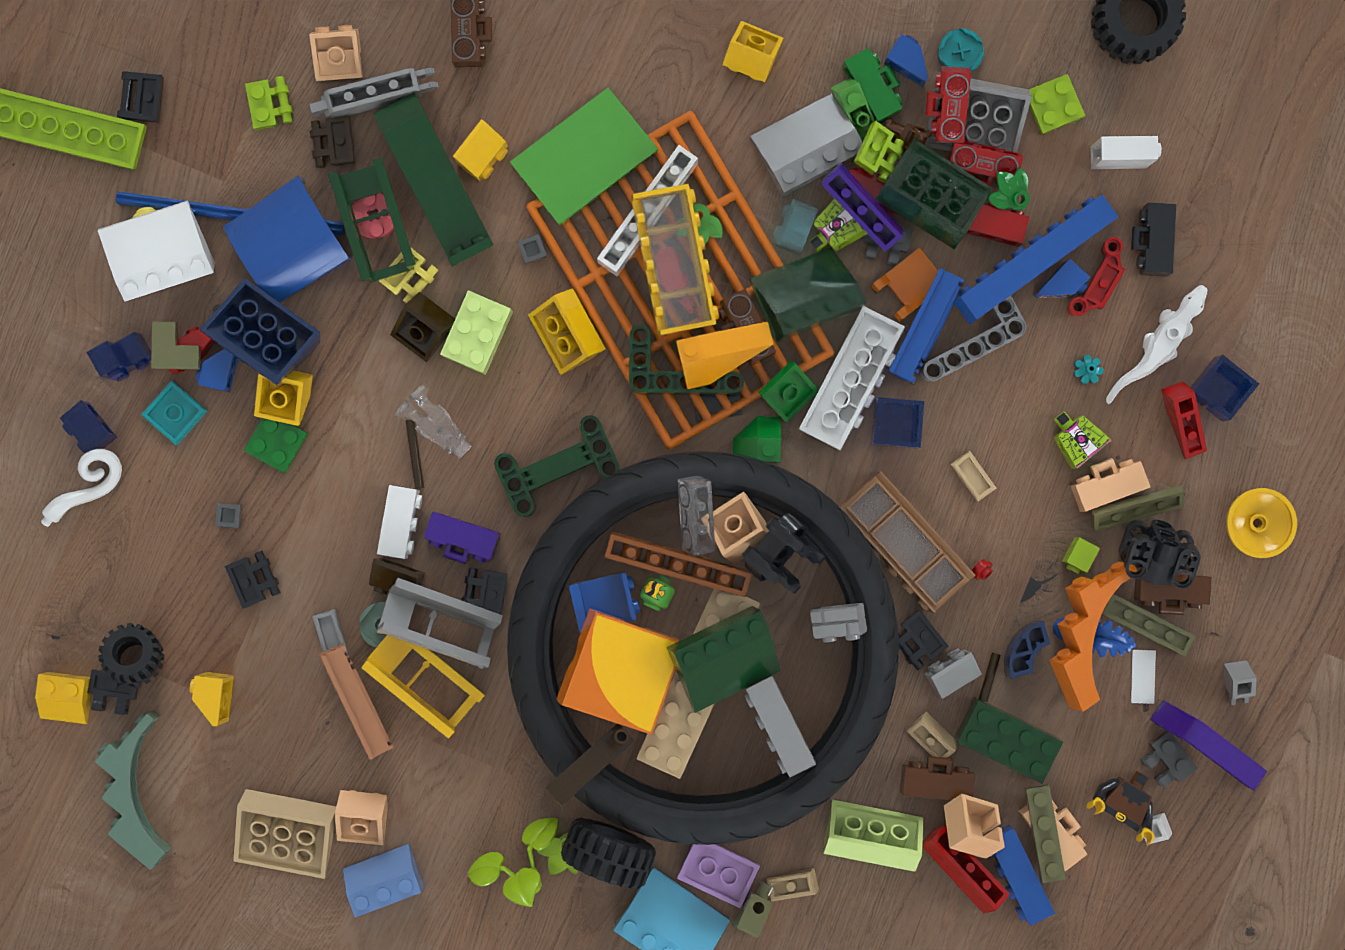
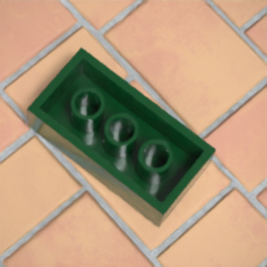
M974 697L954 737L959 744L1043 784L1063 744V741L1058 737L977 697Z

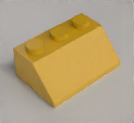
M573 288L552 296L528 314L560 375L580 366L606 350Z

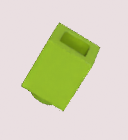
M1074 537L1062 562L1067 564V570L1079 575L1080 572L1088 573L1100 548L1080 537Z

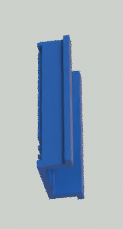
M942 268L939 269L889 369L892 375L913 385L915 384L917 379L914 376L915 374H920L918 368H923L921 362L922 360L926 362L954 306L953 302L959 296L957 293L964 286V279Z

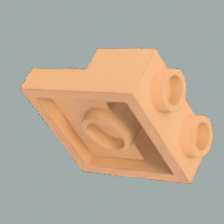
M352 25L338 26L339 30L330 31L329 26L316 27L315 32L309 34L316 81L363 77L358 29H353Z

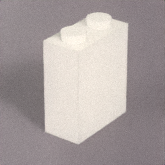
M1158 136L1100 137L1090 146L1091 169H1146L1161 156L1162 148L1161 143H1158Z

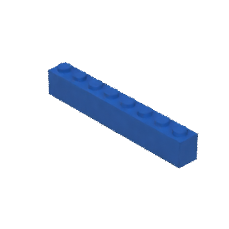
M1103 194L1097 199H1094L1093 196L1081 204L1083 209L1079 212L1073 209L1064 216L1066 221L1062 224H1059L1057 221L1046 229L1048 234L1044 237L1041 234L1029 241L1031 246L1026 250L1023 247L1011 254L1013 259L1008 263L1005 259L993 267L995 272L990 276L986 272L975 280L977 282L976 286L971 288L968 285L957 293L959 298L953 303L969 325L1117 219L1119 216Z

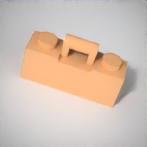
M1113 458L1090 466L1093 478L1090 479L1089 475L1076 479L1077 484L1071 486L1080 512L1089 511L1150 488L1151 486L1141 461L1133 462L1132 459L1119 463L1120 468H1117ZM1110 469L1112 474L1100 477V472Z
M1052 801L1064 871H1067L1088 855L1083 849L1086 844L1078 834L1076 836L1072 835L1081 826L1067 807L1056 813L1055 810L1058 807ZM1026 805L1018 812L1031 827L1028 806ZM1062 818L1069 825V828L1066 830L1059 822Z

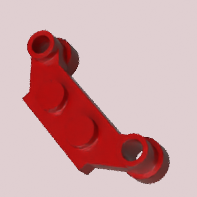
M1111 237L1103 243L1101 252L1104 259L1083 296L1076 297L1069 302L1067 311L1070 315L1079 317L1095 308L1102 310L1126 270L1121 265L1120 253L1123 250V243L1119 238ZM1108 245L1113 248V251L1108 249ZM1074 305L1078 306V311L1074 310Z

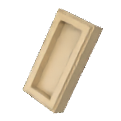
M971 451L966 452L950 464L977 502L997 489Z

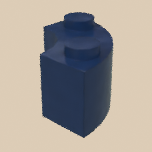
M1033 621L1022 627L1013 636L1004 658L1006 677L1012 679L1034 673L1033 662L1036 654L1043 647L1050 644L1044 621Z

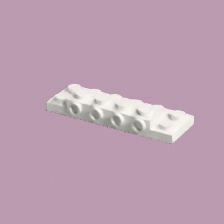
M863 306L799 430L841 451L853 428L858 429L864 418L861 413L864 407L869 408L875 397L872 395L875 386L880 388L885 375L882 373L886 366L891 367L896 357L893 354L894 348L905 326Z

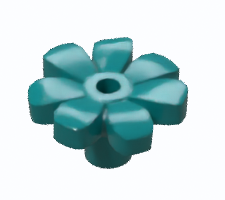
M1090 355L1083 356V361L1076 360L1074 366L1079 369L1073 372L1074 377H1081L1080 382L1082 384H1087L1089 380L1092 384L1098 382L1099 378L1097 375H1102L1104 371L1102 367H1098L1101 361L1098 358L1092 360Z

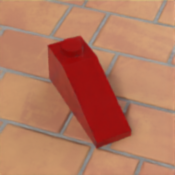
M1184 382L1162 389L1165 409L1184 458L1188 459L1206 452L1207 447L1195 392Z

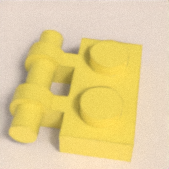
M412 248L416 265H413V270L379 280L397 296L403 289L408 292L403 299L405 303L421 292L428 283L431 284L434 280V275L439 271L433 265L427 271L422 269L421 267L426 262V259ZM402 252L390 266L405 262ZM417 273L421 278L414 287H411L408 283Z

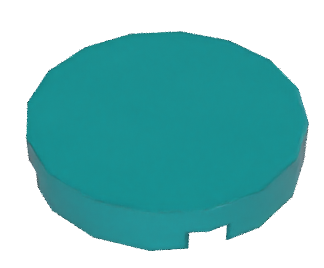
M966 28L948 32L942 38L938 47V59L941 66L970 68L971 72H973L981 64L984 57L981 38L975 32Z

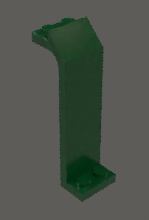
M415 92L373 113L388 145L446 252L451 266L493 246L490 236Z

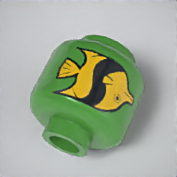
M660 574L657 575V578L648 577L639 595L643 600L642 604L658 612L660 609H667L675 593V588L670 585L671 580Z

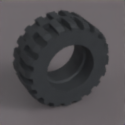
M1096 0L1091 13L1094 16L1091 20V28H1096L1093 36L1095 40L1100 39L1102 42L1099 47L1103 51L1105 49L1111 52L1109 56L1113 59L1117 56L1120 57L1122 63L1128 64L1133 60L1134 64H1141L1143 61L1150 62L1157 56H1161L1176 42L1184 28L1182 23L1186 20V12H1182V10L1186 7L1185 0H1142L1152 7L1157 18L1156 30L1151 35L1145 36L1130 32L1122 24L1119 16V6L1124 0Z
M577 818L570 826L561 850V856L566 864L588 876L623 888L640 889L646 884L656 857V850L652 844L626 830L588 818Z

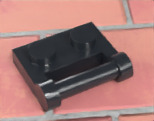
M123 71L121 75L123 80L120 110L117 111V118L159 123L164 77L157 74ZM137 81L134 111H130L133 82Z

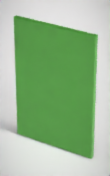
M608 87L511 160L510 164L560 226L659 150Z

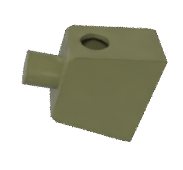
M761 881L755 894L749 891L732 925L758 939L773 906V903L768 901L773 887ZM759 902L760 908L754 912L753 905Z

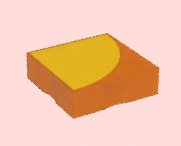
M589 608L578 639L575 656L566 671L556 700L563 706L652 735L675 672L674 664L666 647L680 640L649 628L638 627L620 618Z

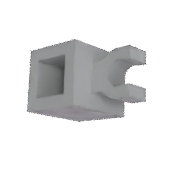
M1247 660L1225 663L1223 683L1229 692L1228 701L1231 706L1236 705V699L1241 698L1244 704L1249 703V697L1256 696L1257 677Z

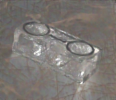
M698 475L678 479L682 550L693 556L715 552L711 481Z

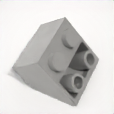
M957 648L947 654L948 659L941 663L938 660L927 667L928 671L924 674L941 699L982 675L970 651Z

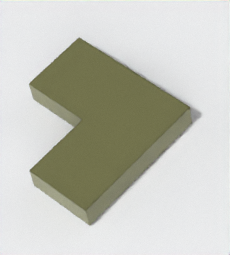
M152 322L151 369L200 370L201 346L177 345V322Z

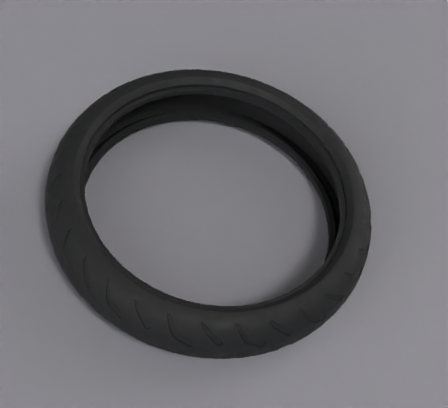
M682 452L644 460L605 477L579 495L551 523L533 549L515 591L508 625V672L512 694L524 729L545 765L557 778L591 747L573 722L566 706L561 705L556 700L560 690L553 661V632L558 604L566 582L586 550L600 535L631 513L654 503L679 498V487L681 484H684L687 489L681 486L680 497L709 495L733 499L744 492L753 505L764 508L779 517L788 513L792 514L806 527L804 536L825 554V560L836 576L846 604H864L867 632L860 635V639L852 640L851 670L840 707L827 730L810 749L816 765L792 777H789L787 772L781 773L755 787L738 792L695 796L676 794L643 784L622 773L609 763L574 795L587 807L607 820L647 837L667 842L695 845L733 843L772 833L805 817L837 793L863 763L882 730L896 686L899 664L898 622L888 581L872 547L850 517L831 498L801 477L759 459L724 452Z

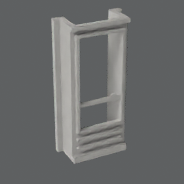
M397 578L395 584L389 589L377 633H384L482 669L489 667L491 658L486 657L493 631L501 624L503 615ZM415 604L432 610L429 615L430 621L425 635L408 629ZM436 612L483 628L477 653L429 637L433 621L437 617Z

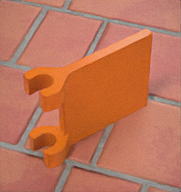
M919 247L870 287L875 293H878L886 285L892 290L904 305L903 308L893 315L900 322L923 303L938 270Z

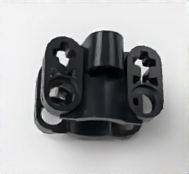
M788 513L779 520L772 517L765 526L769 532L755 548L749 545L742 556L746 559L745 567L759 581L768 579L774 584L778 581L783 587L796 594L801 588L799 579L784 564L794 552L798 553L802 558L807 557L813 564L818 563L819 565L826 556L804 536L806 527L792 514Z
M1139 520L1129 522L1119 547L1120 557L1124 561L1125 571L1130 578L1142 579L1157 585H1172L1179 589H1185L1192 585L1201 560L1200 553L1194 545L1191 534L1186 530L1175 531L1171 524L1162 520H1152L1150 527H1146ZM1137 528H1140L1142 533H1137V535L1134 537L1132 531H1136ZM1183 538H1186L1187 543L1183 542L1182 544L1180 541H1182ZM1126 549H1128L1127 555L1125 557L1124 552ZM1131 564L1135 565L1137 568L1142 567L1137 572H1132L1129 570V566ZM1180 572L1188 573V578L1185 581L1179 582L1175 579L1176 575Z

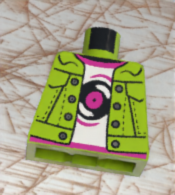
M834 198L814 221L813 224L820 233L811 239L810 242L818 252L828 243L835 251H839L868 233Z
M1064 411L1054 419L1061 428V431L1054 436V440L1072 469L1079 468L1111 441L1106 434L1083 415L1078 416L1072 421Z

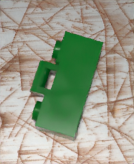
M867 48L845 60L842 67L848 78L851 77L859 82L874 120L881 124L890 117L892 118L899 114L902 110V99L897 92H893V89L900 86V83L890 65L888 64L880 69V60L875 52L872 53ZM882 74L885 75V77H886V79H887V81H888V83H889L890 85H888V86L886 85V83L884 82V80H883V78H882V76H881Z

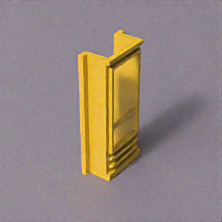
M386 635L361 667L448 739L455 732L457 724L476 702H480L485 694L431 650ZM414 649L427 661L423 662V666L405 685L392 672L407 654ZM430 663L469 694L449 720L409 688L423 670L430 666Z

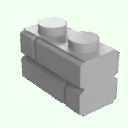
M863 603L816 607L810 612L813 636L815 639L822 638L823 642L837 641V637L843 636L848 641L860 639V635L867 632Z

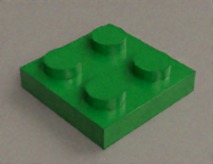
M791 360L758 393L787 423L818 393L819 389L797 364Z
M262 418L244 451L277 470L286 473L309 433L295 425Z

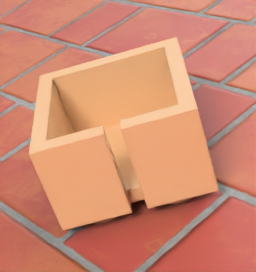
M960 794L944 805L949 848L987 859L1005 847L1002 828L997 827L1001 824L997 804Z

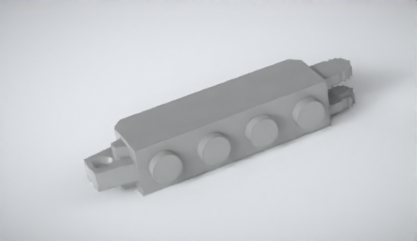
M408 68L328 89L324 92V96H321V101L310 104L313 116L325 114L326 118L350 116L391 105L414 92L417 98L422 97V93L436 90L439 87L438 82L435 81L421 85L419 83V79L434 75V68L417 71L414 68Z

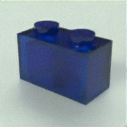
M81 400L60 417L64 423L62 425L63 429L70 436L74 435L78 440L77 446L83 453L94 449H104L118 438L87 401Z

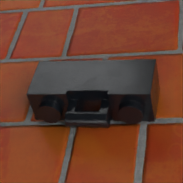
M1147 203L1139 211L1138 220L1139 223H1142V227H1132L1131 250L1142 251L1136 260V267L1140 269V275L1167 277L1173 274L1176 204ZM1141 233H1144L1143 245H1141Z

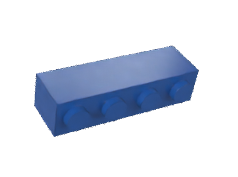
M1008 825L1002 828L1005 847L991 855L990 858L994 856L998 865L994 867L1001 879L1005 878L1008 884L1005 889L1010 894L1009 898L1011 900L1015 899L1018 905L1015 910L1020 920H1025L1031 926L1055 914L1014 828Z

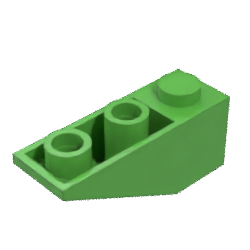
M850 77L830 89L835 100L855 127L863 142L871 123L875 122L859 82Z

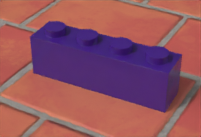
M841 162L823 178L821 184L885 252L903 237L904 229Z

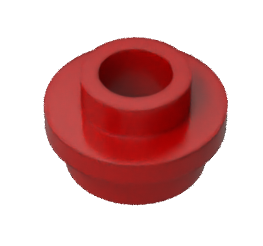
M985 559L979 561L972 569V572L975 574L974 579L977 581L987 579L993 572L991 569L993 564Z

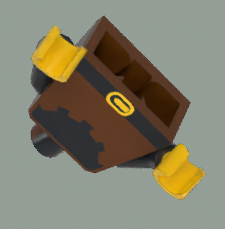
M1136 771L1130 782L1117 777L1097 787L1093 800L1086 805L1088 809L1095 806V815L1105 811L1138 832L1140 829L1141 833L1136 836L1138 842L1142 841L1143 837L1147 839L1146 845L1148 846L1155 839L1152 832V796L1142 791L1149 779L1148 777Z

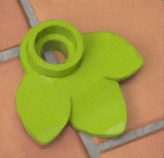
M564 833L560 838L554 837L546 848L537 851L540 855L549 857L548 870L550 875L561 873L566 868L574 874L579 872L574 867L566 864L561 856V850L568 833Z

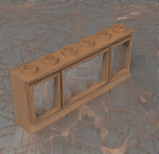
M878 472L840 507L860 529L872 547L877 559L880 560L882 558L888 564L885 567L894 578L898 575L903 581L901 586L910 595L914 593L919 598L917 603L925 612L930 610V612L935 613L938 608L975 576L969 567L882 472Z

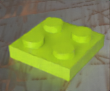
M1068 74L1029 89L1032 96L1029 108L1041 135L1085 117Z

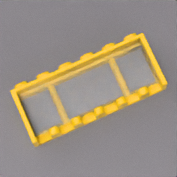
M689 184L632 194L631 200L658 336L715 325L716 320L719 319L717 306L712 304L711 296H714L712 282L708 283L706 273H709L710 269L708 260L703 259L702 250H705L703 236H699L697 227L700 226V218L698 212L694 213L693 203H696L694 190L689 188Z

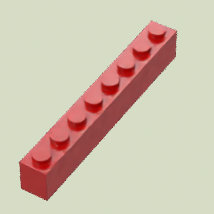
M862 168L849 170L888 213L1016 247L1023 244L1030 218L1025 216L1023 211L1013 209L1011 211L1001 210L991 203L988 205L980 204V201L975 198L967 197L966 200L957 198V194L944 191L942 194L935 192V188L922 185L920 188L912 186L913 183L907 180L900 179L899 182L890 180V176L886 183H882L878 180L879 174L877 176L868 174Z

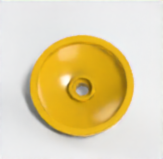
M1256 488L1242 493L1233 501L1227 512L1226 529L1231 542L1242 553L1255 558H1269L1282 553L1292 543L1297 531V516L1294 507L1284 495L1272 489ZM1255 519L1259 521L1258 527L1253 525Z

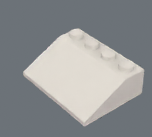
M188 200L98 229L110 269L124 302L214 273L215 261Z

